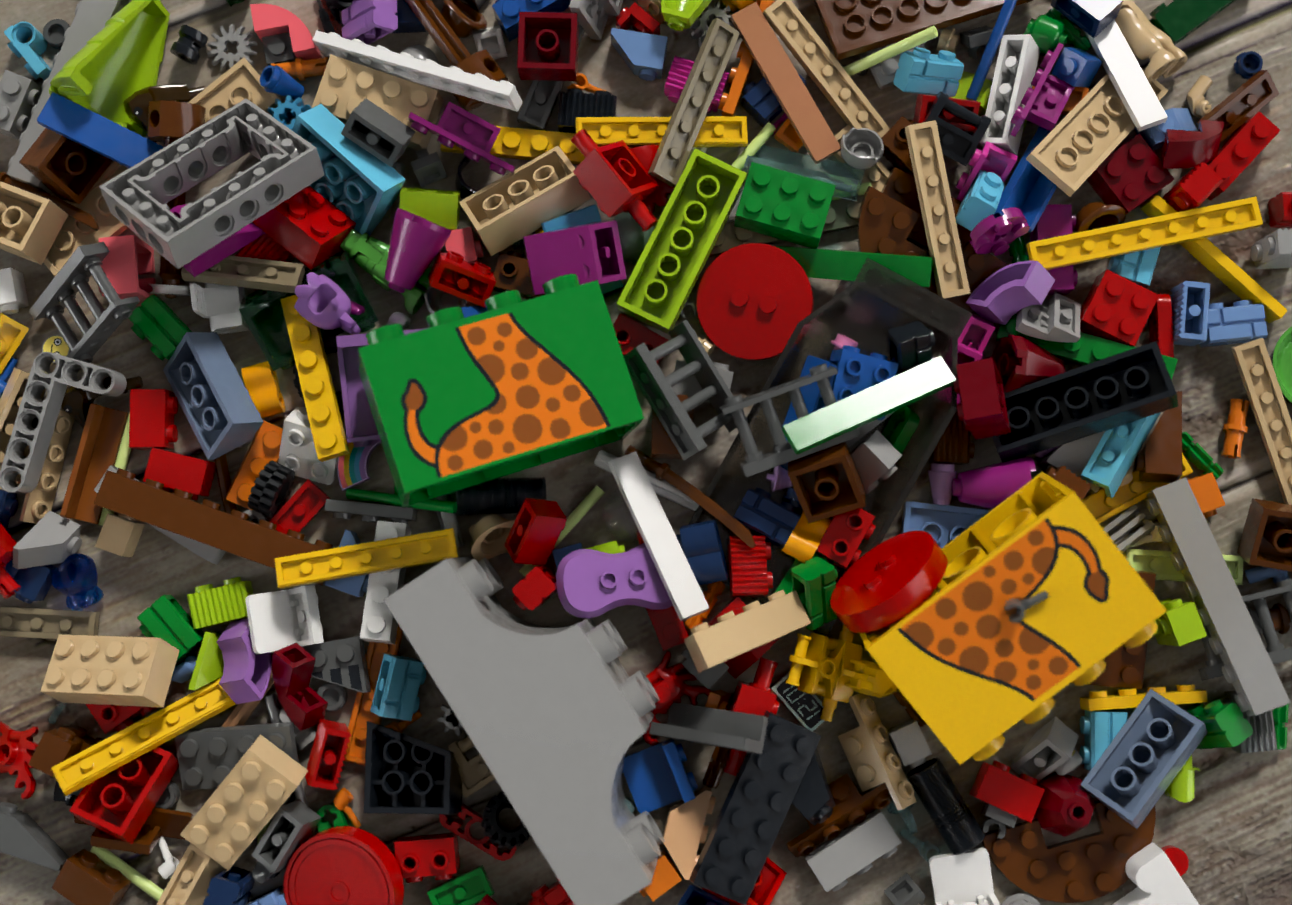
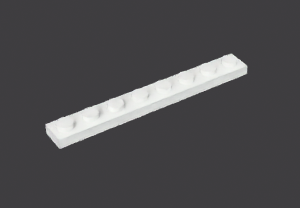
M316 31L312 38L314 44L325 57H330L331 54L412 82L517 112L523 103L516 87L505 80L498 82L480 73H475L474 75L466 73L455 66L445 67L430 59L420 60L406 52L399 54L381 45L374 47L365 44L359 39L349 40L342 38L334 32H329L328 34Z

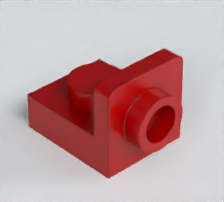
M635 2L629 9L627 7L622 9L616 18V28L627 30L633 25L632 28L636 32L660 35V23Z

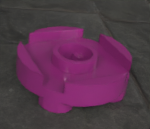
M1019 208L1003 209L1004 215L995 219L992 214L974 227L970 233L972 241L969 240L977 254L993 252L995 256L1001 255L1009 249L1011 242L1030 230V226Z

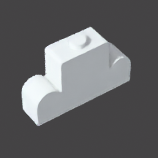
M1153 842L1132 855L1125 865L1127 877L1138 887L1112 904L1199 905L1165 852Z

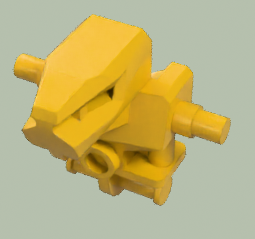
M844 624L838 639L831 637L829 639L827 636L811 633L810 636L797 634L798 640L794 655L789 656V661H792L788 680L785 683L797 686L799 691L812 695L816 693V695L824 697L821 720L832 722L838 701L848 703L854 691L878 698L897 692V686L878 663L862 659V646L853 643L854 634Z

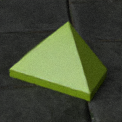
M205 632L188 687L189 690H198L222 678L224 660L222 651L216 642L221 636L220 632Z

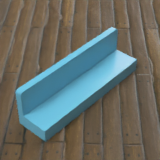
M1160 413L1106 430L1081 473L1082 479L1104 488L1106 496L1113 498Z

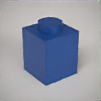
M1064 47L1051 74L1073 87H1089L1103 61L1080 48Z

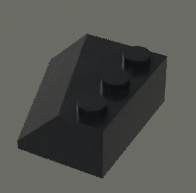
M367 721L364 813H462V779L453 752Z

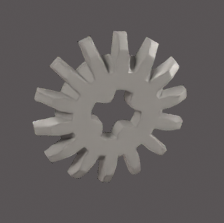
M230 24L228 33H226L223 26L220 27L221 37L212 33L211 36L217 42L207 43L208 47L215 48L208 52L207 55L208 57L216 56L212 61L213 66L215 67L218 63H221L220 71L224 72L227 66L231 68L243 57L252 65L254 62L249 56H257L258 53L251 49L252 46L258 45L257 41L248 40L253 36L252 32L250 31L243 35L244 26L241 25L235 32V25ZM227 43H239L236 47L238 52L236 54L231 52L226 54L225 52L228 49Z

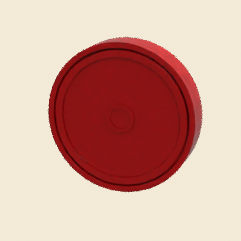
M748 243L738 245L723 252L708 266L698 287L696 304L701 326L709 339L717 347L732 356L742 359L765 360L783 354L802 338L812 318L814 297L810 280L795 258L784 250L772 245Z
M909 531L896 535L865 553L843 574L832 592L830 599L831 608L843 624L852 632L866 633L884 628L909 614L930 596L946 572L947 556L928 532Z
M336 826L319 832L294 852L288 862L284 875V898L287 905H402L404 883L396 858L380 839L360 828Z

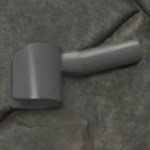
M1043 591L1022 601L1014 598L1007 600L1004 605L1005 610H1009L1012 607L1020 609L1017 613L1010 615L1009 620L1011 622L1021 621L1025 614L1024 610L1049 598V595L1046 591Z

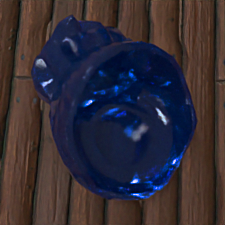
M80 553L72 554L52 572V584L55 589L67 596L66 604L69 609L82 611L103 599V591L97 586L98 571L96 564L90 556Z

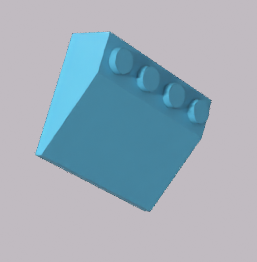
M319 104L299 114L292 129L296 134L315 146L319 154L324 176L309 186L356 223L354 228L362 235L367 233L370 236L397 199L406 179L393 167L388 166L342 135L341 132L345 124L326 107Z

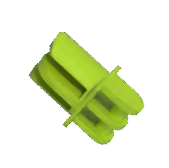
M1192 755L1165 790V795L1169 798L1184 803L1191 802L1194 799L1195 770L1200 771V768L1192 766Z

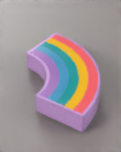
M380 439L371 440V446L354 447L353 442L347 443L350 454L338 457L337 461L338 480L342 491L370 480L368 462L372 452L381 444Z

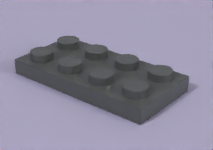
M293 722L190 729L175 737L182 789L217 788L260 734L298 762Z

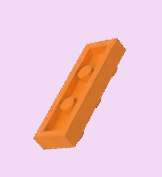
M263 420V424L256 432L255 438L225 496L226 500L252 510L248 508V498L252 494L250 492L251 488L255 486L254 482L256 478H259V473L261 470H264V466L269 464V461L277 462L280 452L282 428Z

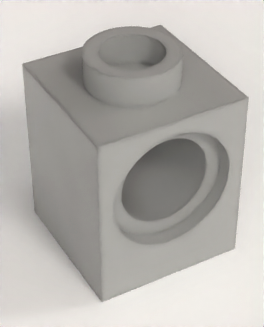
M907 720L887 730L891 745L903 766L917 767L926 762L925 757L932 755L916 720Z

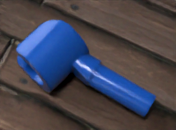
M14 358L10 359L3 374L0 376V398L18 362Z

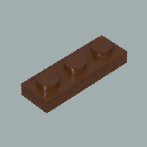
M1268 70L1258 71L1200 119L1224 122L1220 143L1279 94Z

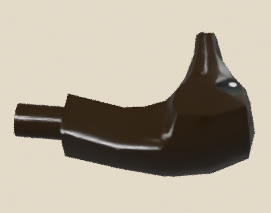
M186 84L146 87L135 92L124 101L125 112L133 123L147 133L149 101L165 100L188 103L203 91L205 87L188 89Z
M110 376L104 382L106 389L110 387L112 382ZM140 376L127 378V386L122 394H126L130 389L143 387L142 378ZM68 386L61 407L84 429L90 404L101 394Z

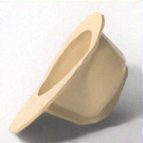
M491 514L469 528V533L474 541L471 547L473 558L477 560L486 558L488 560L497 555L507 553L508 551L504 544L516 519L509 521L498 514Z

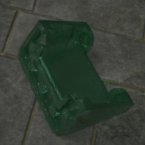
M345 250L336 253L313 269L305 267V274L301 285H308L307 274L310 272L327 276L347 294L350 301L365 308V312L360 315L350 314L361 329L360 333L369 331L376 326L375 322L379 321L378 316ZM259 289L242 299L239 311L273 371L279 368L282 370L289 369L296 364L280 299L296 294ZM340 327L334 330H323L320 328L321 337L328 338V335H338L345 332Z

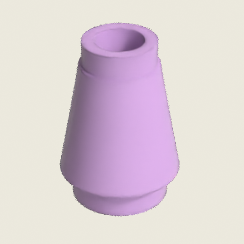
M931 463V470H928L933 504L950 505L952 480L957 475V471H954L955 464Z

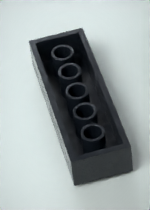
M1154 341L1005 392L1011 433L992 437L1001 461L1005 462L1036 454L1178 407L1177 393L1157 342Z

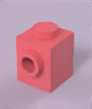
M472 227L451 230L450 237L445 243L446 253L449 250L462 255L464 261L474 264L475 261L480 262L479 258L484 257L481 240L476 241Z

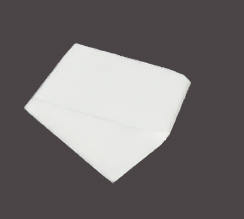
M500 26L473 32L477 52L486 49L494 60L507 57Z

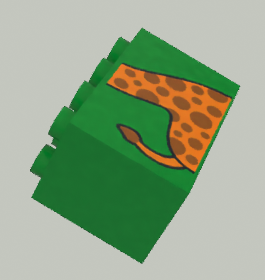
M567 274L544 283L542 287L545 295L522 301L518 290L506 291L494 295L485 301L487 312L464 318L461 307H451L427 316L428 328L405 335L401 324H390L374 329L366 334L368 346L358 348L359 373L402 508L623 440L645 419L598 280L580 285L576 274Z

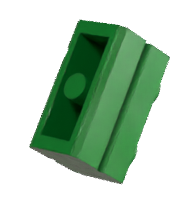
M155 294L150 295L142 302L141 306H138L129 317L134 324L131 327L132 331L142 340L147 338L153 344L150 350L162 361L165 358L168 360L171 358L186 332H192L172 309Z
M814 557L805 561L806 564L801 563L791 568L792 590L797 591L811 624L805 626L809 630H815L823 626V623H829L837 619L836 613L831 608L830 599L833 590L836 588L835 581L838 579V573L832 564H829L820 557Z
M172 595L161 596L137 617L142 624L139 628L146 637L161 638L180 650L176 663L184 661L186 657L190 656L202 644L203 631L201 629H194L192 618Z
M1215 700L1207 705L1195 703L1186 710L1189 714L1204 722L1208 732L1197 746V749L1236 747L1253 734V728L1246 718H1242L1244 714L1237 703H1222L1220 700Z

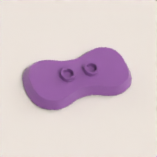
M645 543L627 552L616 554L592 549L575 550L563 557L558 565L556 574L558 597L564 609L576 617L594 618L613 608L625 605H635L653 610H662L673 606Z

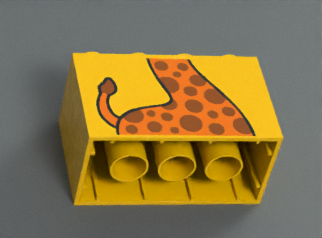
M1041 472L941 548L947 556V569L939 585L925 601L900 620L884 628L859 634L868 652L961 765L971 756L975 761H983L994 755L1004 744L1005 738L1002 733L1021 719L1026 724H1031L1044 718L1055 705V700L1052 696L1071 682L1076 686H1083L1095 680L1106 668V662L1103 658L1122 644L1127 648H1133L1149 640L1158 628L1154 620L1167 610L1076 493L1044 472ZM1043 591L1048 593L1049 598L1024 610L1025 614L1021 621L1011 622L1009 620V616L1017 613L1020 609L1012 607L1009 610H1005L1004 605L1007 600L1014 598L1022 601Z

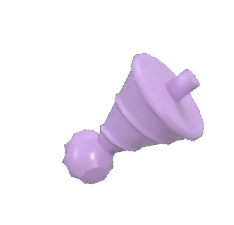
M780 465L774 467L773 474L767 473L766 479L771 480L772 492L793 487L788 471Z

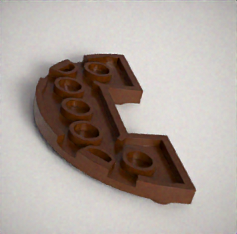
M868 186L859 209L857 221L859 252L930 257V253L906 241L921 214L877 189ZM967 242L962 250L970 289L969 294L939 300L933 268L930 287L875 284L888 297L911 310L931 315L958 314L972 310L966 304V301L973 291L991 274L1009 264L990 253L977 254L970 242Z
M1098 800L1095 801L1094 812L1100 828L1099 832L1046 847L1039 821L1033 819L1032 823L1025 821L1015 824L1014 828L1006 827V834L1002 839L996 837L998 829L984 833L985 838L982 844L988 851L989 858L994 865L1013 884L1025 892L1038 898L1058 903L1086 902L1113 892L1129 879L1125 872L1127 860L1152 842L1156 820L1155 805L1138 829L1116 815Z

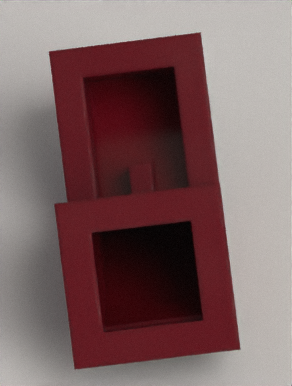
M1200 120L1198 131L1167 129L1161 152L1163 168H1190L1197 166L1201 162L1208 163L1213 160L1218 153L1224 122Z
M294 643L273 652L272 674L275 689L283 709L294 725L300 731H303L318 724L320 719L325 718L328 702L309 687L316 659L298 643Z

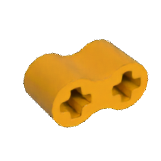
M271 360L241 369L245 387L261 418L286 411L285 402L279 387L278 375Z
M803 512L782 552L806 564L805 561L812 559L832 520L826 518L808 524Z

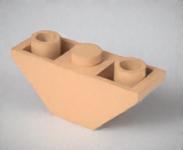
M706 786L695 792L696 799L686 803L682 800L669 808L663 832L664 845L686 880L690 879L700 855H697L699 843L705 844L709 828V826L704 825L706 814L712 815L716 797L711 796L712 790Z

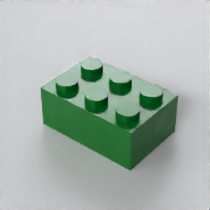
M751 162L735 215L734 226L809 248H817L836 185Z

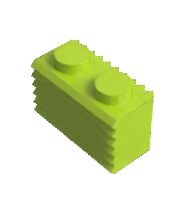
M241 577L223 580L224 586L213 588V584L195 587V593L187 595L194 629H203L248 618L245 599L247 596L254 594L251 581H242Z

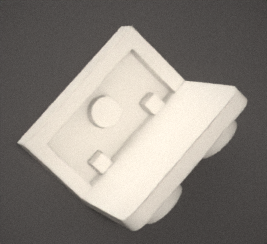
M297 406L284 420L278 463L294 470L295 476L330 485L335 480L338 457L324 462L318 460L306 407ZM342 419V424L346 436L345 420Z
M315 584L288 590L253 594L246 597L245 603L252 649L255 654L274 652L294 643H298L301 647L324 643L323 626L320 621L319 600Z
M985 848L971 849L959 855L947 853L930 857L929 868L935 905H1000L994 894L990 858Z

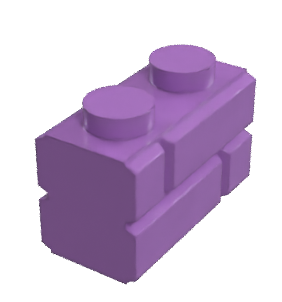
M353 0L351 6L341 11L342 24L344 25L342 27V38L349 40L359 39L369 45L398 29V16L395 15L397 13V0Z

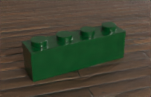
M1173 0L1168 6L1162 3L1150 13L1152 17L1150 22L1166 33L1172 39L1173 44L1176 45L1236 0Z

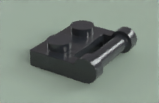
M940 91L923 122L936 120L942 153L966 166L989 127L991 118L984 114L982 116L977 115L948 99L949 96ZM942 109L974 126L975 129L972 135L939 118L938 116Z

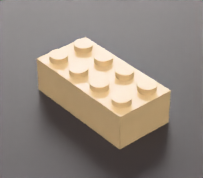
M330 54L312 108L322 104L343 124H346L352 111L367 98L410 127L412 122L407 120L410 112L436 124L444 100L438 90ZM416 131L407 147L418 151L424 148L427 149L432 133L428 131L424 135Z
M557 145L517 168L513 173L510 172L463 199L459 204L487 251L493 256L519 241L523 236L531 235L542 227L541 223L560 217L572 209L580 207L584 202L590 200L591 197L588 191L582 188L578 178L573 173L576 169L575 166Z
M0 181V249L42 265L68 214L47 198Z
M59 634L41 692L62 703L163 708L180 650L161 638Z
M260 734L180 835L226 870H229L298 787L308 770Z

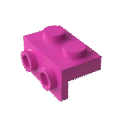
M986 141L982 150L976 149L969 161V165L972 166L968 174L962 173L955 187L959 189L956 199L959 201L963 200L980 170L993 172L1005 182L1018 156Z

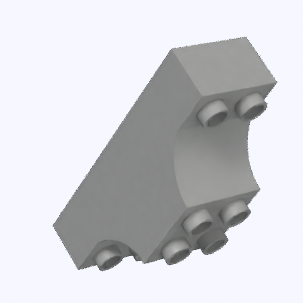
M470 556L447 558L385 598L384 601L574 905H618L651 884L658 857L661 856L658 846L665 842L661 830L647 811L635 817L625 801L623 791V765L627 750L637 738L647 731L654 717L651 710L656 708L655 703L660 700L659 696L642 670L637 671L630 677L625 671L618 657L627 650V647L609 619L598 626L592 618H587L572 625L559 627L541 626L524 621L505 610L494 595L504 588V585L498 573L486 558L479 562Z

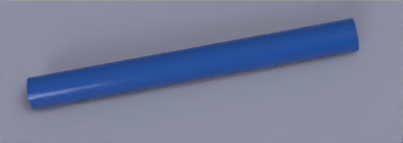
M1017 0L1004 1L966 95L969 99L977 101Z

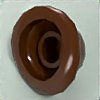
M443 0L444 4L440 13L458 38L469 37L475 29L484 30L487 28L485 17L477 9L461 0Z
M1102 202L1088 203L1076 214L1075 231L1077 233L1122 224L1126 218V210L1120 205H1106Z

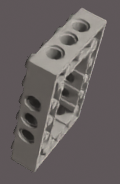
M246 98L100 185L99 188L111 214L179 269L323 177L324 171L315 146ZM249 152L261 160L244 172L236 173L234 178L218 188L215 186L211 189L210 193L194 203L186 204L180 211V219L170 212L169 207L166 205L172 199L187 192L198 183L213 176L216 172L236 162Z

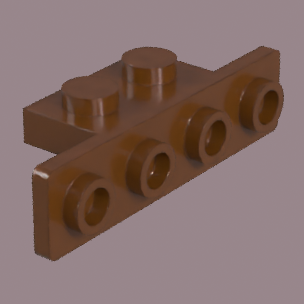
M848 773L830 783L829 786L836 804L831 809L833 811L832 815L821 824L818 822L815 826L806 819L810 829L786 843L788 850L796 858L809 855L815 850L817 845L824 841L835 839L843 829L850 825L861 823L866 818V815L874 810L887 807L892 801V796L886 783H883L864 796H861Z
M154 807L132 845L96 828L91 835V846L150 855L161 836L186 840L180 834L192 820L193 815L189 812ZM74 816L75 823L89 825Z

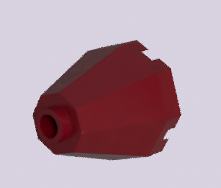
M1008 335V337L1000 338L991 356L1001 375L1004 393L1066 372L1059 357L1022 336Z
M1054 772L1036 784V786L1045 789L1034 815L1042 829L1067 837L1088 827L1095 802L1091 794L1080 786L1083 780L1068 774L1063 776L1057 775Z

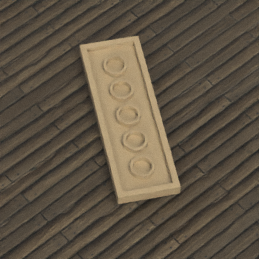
M1108 74L1090 90L1026 158L1029 163L1069 197L1073 195L1135 128ZM1157 80L1150 83L1159 101L1169 91Z

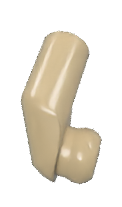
M1201 75L1186 96L1191 114L1199 118L1208 114L1212 108L1211 105H1208L1209 101L1204 98V94L1212 85V80L1205 75Z

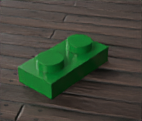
M483 865L428 890L427 894L432 905H472L479 902L486 894L492 896L494 890Z

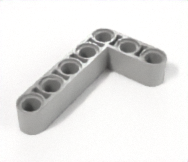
M52 352L38 354L33 361L1 466L0 487L4 491L12 493H29L36 488L67 385L101 395L116 397L120 396L126 389L127 381L125 376L115 370ZM55 360L56 368L51 373L50 364ZM81 368H83L84 375L82 379L78 381L77 373ZM110 376L112 382L110 387L106 389L104 382ZM46 388L47 397L42 401L41 393ZM38 417L39 423L34 430L33 420ZM28 445L30 448V453L26 458L24 455V449ZM18 474L21 475V483L19 486H17L15 482L16 476Z

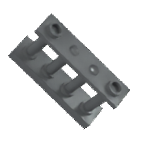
M104 242L78 246L29 310L34 320L48 318L53 321L71 351L67 357L87 363L93 361L92 357L123 320L132 315V310L140 302L137 296L120 299L101 268L102 261L110 252ZM91 275L110 304L106 310L103 309L88 284ZM78 291L96 319L92 326L75 300ZM65 307L83 334L80 341H78L63 316Z
M687 319L668 332L672 338L671 340L649 351L645 343H642L624 355L629 371L683 460L706 448L707 445L703 438L725 425L728 432L737 428L732 412L723 415L719 408L726 405L724 400L733 397ZM679 349L687 365L665 377L656 361ZM694 374L703 390L680 402L672 386ZM710 400L718 415L696 428L687 412Z
M826 363L810 368V374L746 398H742L740 394L724 400L726 405L719 407L721 413L726 415L732 412L747 454L744 456L745 461L740 462L745 477L860 436L856 428L796 455L782 431L771 398L788 392L799 419L809 414L800 387L817 382L825 407L836 402L828 377L838 374L836 367H827ZM759 402L775 443L772 446L774 450L762 454L761 450L758 451L743 410V408Z
M1292 579L1275 583L1277 587L1275 589L1241 596L1244 603L1253 601L1267 644L1265 648L1273 664L1292 660V647L1285 649L1283 643H1279L1265 598L1282 594L1292 622ZM1204 626L1207 636L1201 639L1208 661H1205L1207 667L1198 669L1202 681L1224 676L1221 669L1224 664L1220 655H1216L1209 644L1211 635L1206 626Z

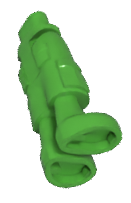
M352 229L340 247L349 253V258L354 260L372 276L376 284H379L386 291L393 290L387 287L389 281L384 279L389 245L377 238L369 237L367 233L362 235L355 229ZM432 267L427 268L418 280L420 286L426 290L430 288L428 275ZM416 286L412 290L405 289V292L401 294L405 299L404 306L406 311L412 315L416 314L425 302L424 294L426 292Z

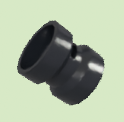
M182 25L178 32L179 39L173 43L170 52L178 58L196 65L200 58L199 51L205 47L209 38L190 26Z

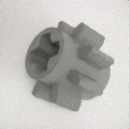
M442 705L440 708L445 713L437 721L445 723V733L455 729L456 735L460 736L462 724L460 721L457 724L456 720L450 719V715L454 713L452 708Z

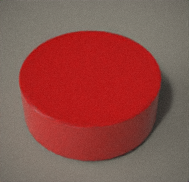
M1175 846L1161 848L1179 875L1185 874L1189 866L1186 853Z

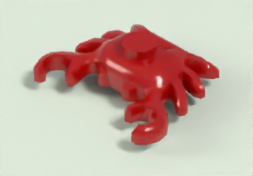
M668 651L656 669L646 675L660 699L655 703L656 708L651 710L654 714L651 722L661 723L657 720L656 714H666L674 702L681 703V696L683 694L688 695L692 705L696 706L698 704V695L706 694L709 697L711 691L705 686L685 684V680L695 681L697 678L689 673L676 674L685 667L682 663L666 668L671 658V653ZM650 723L642 737L646 743L654 746L659 742L657 739H652L649 735Z
M0 721V732L2 733V736H0V773L5 774L8 772L10 775H18L14 787L23 788L26 785L21 798L29 799L35 792L36 781L30 770L33 767L29 766L28 763L38 746L36 742H33V737L38 735L39 729L38 727H32L25 731H17Z

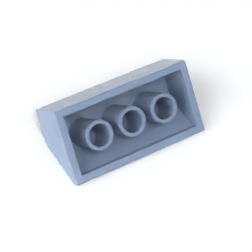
M186 332L163 371L207 459L214 460L249 442L263 424V420L217 332Z
M1150 689L1080 786L1116 815L1138 829L1208 733L1204 722Z

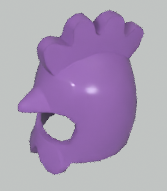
M310 272L307 274L308 285H297L295 287V294L298 300L294 308L308 322L323 330H334L340 327L351 335L360 333L361 329L350 316L352 307L349 297L333 280L323 274L317 275L314 272Z

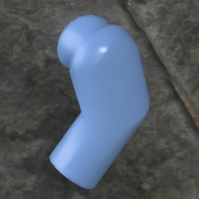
M1262 566L1245 570L1249 584L1271 577L1274 583L1290 579L1287 574L1288 571Z
M193 655L188 656L185 662L175 666L171 681L184 683L191 679L197 657Z

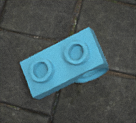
M19 22L14 26H10L4 31V34L11 41L7 44L8 47L18 58L24 57L28 62L24 66L35 79L41 77L45 81L51 73V68L40 56L46 51L48 45L43 34L29 22ZM33 36L32 39L26 43L27 38Z

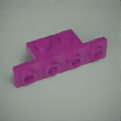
M1058 43L1054 52L1048 50L1040 65L1045 70L1043 71L1038 68L1030 84L1035 86V88L1028 87L1021 101V104L1025 105V107L1018 106L1010 121L1015 124L1010 135L1016 137L1025 119L1049 131L1053 130L1074 89L1070 84L1049 74L1064 46L1063 44Z
M451 102L447 103L437 126L410 112L407 118L408 121L412 122L410 126L412 129L424 135L428 131L437 135V141L451 149L456 145L465 150L464 156L475 162H479L482 159L490 163L489 169L502 176L506 172L513 173L516 168L489 153L501 129Z

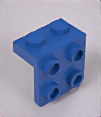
M843 345L842 349L832 350L830 362L837 363L836 369L838 371V374L834 376L832 384L836 402L896 376L898 363L887 361L888 356L878 353H870V356L861 354V349ZM885 416L878 418L876 420H883Z
M670 738L625 757L623 774L639 813L644 811L651 812L683 799L684 803L696 799L694 790L698 789L697 782L692 771L686 772L683 764L684 761H687L682 744L676 745L674 739Z

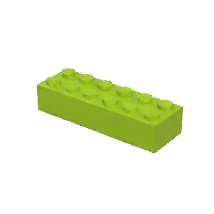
M696 148L694 149L616 303L619 311L669 335L668 332L674 328L744 188L747 179L746 172Z

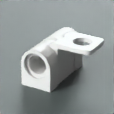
M190 283L192 309L201 317L209 318L211 332L228 334L250 330L244 287L205 283V288H202L196 283Z

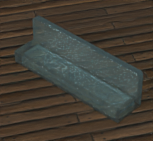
M764 145L754 156L747 155L744 165L747 176L751 162L834 184L836 185L834 197L856 202L865 174V170L855 169L845 163L827 159L815 165L809 155Z

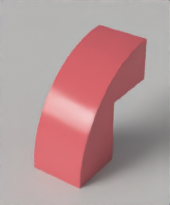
M250 4L254 31L261 41L262 37L289 32L292 50L296 58H302L303 60L321 58L319 49L312 41L313 36L296 15L272 4Z

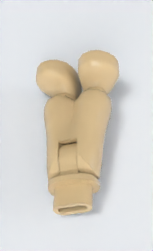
M1123 0L1115 21L1134 55L1141 60L1149 58L1150 62L1144 70L1148 82L1155 81L1161 75L1164 78L1170 77L1187 62V55L1173 44L1172 39L1166 33L1150 22L1133 0Z

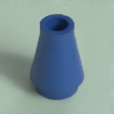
M268 65L261 73L260 85L264 87L266 92L285 97L288 95L294 100L303 96L304 86L298 83L280 66Z

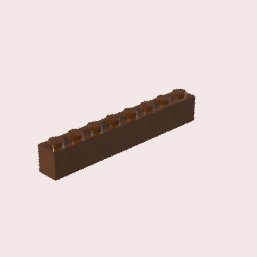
M118 468L117 473L106 471L93 503L276 569L274 558L333 548L332 544L316 539L315 544L304 541V534L288 529L287 534L276 531V524L260 519L259 524L248 521L249 514L232 509L230 514L220 511L221 504L204 499L202 504L192 501L193 494L175 488L174 493L162 490L164 484L148 478L145 483L134 480L135 473ZM324 581V582H318V583H316V584H319V585H321V586H326V585H325V582H326V581Z

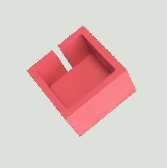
M135 235L98 238L99 242H104L110 251L103 259L101 268L120 299L137 296L140 302L136 306H140L142 302L152 295L150 293L153 291V287L149 284H156L155 278L138 279V275L155 273L154 249Z

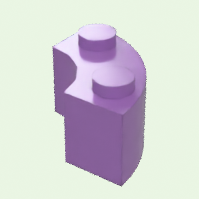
M1038 261L1016 262L999 269L986 278L973 291L966 304L981 318L993 323L1006 325L1010 318L1021 309L1030 305H1042L1055 279Z
M248 618L231 621L216 641L222 651L224 670L219 685L235 704L261 700L270 680L271 652L255 654L253 652Z

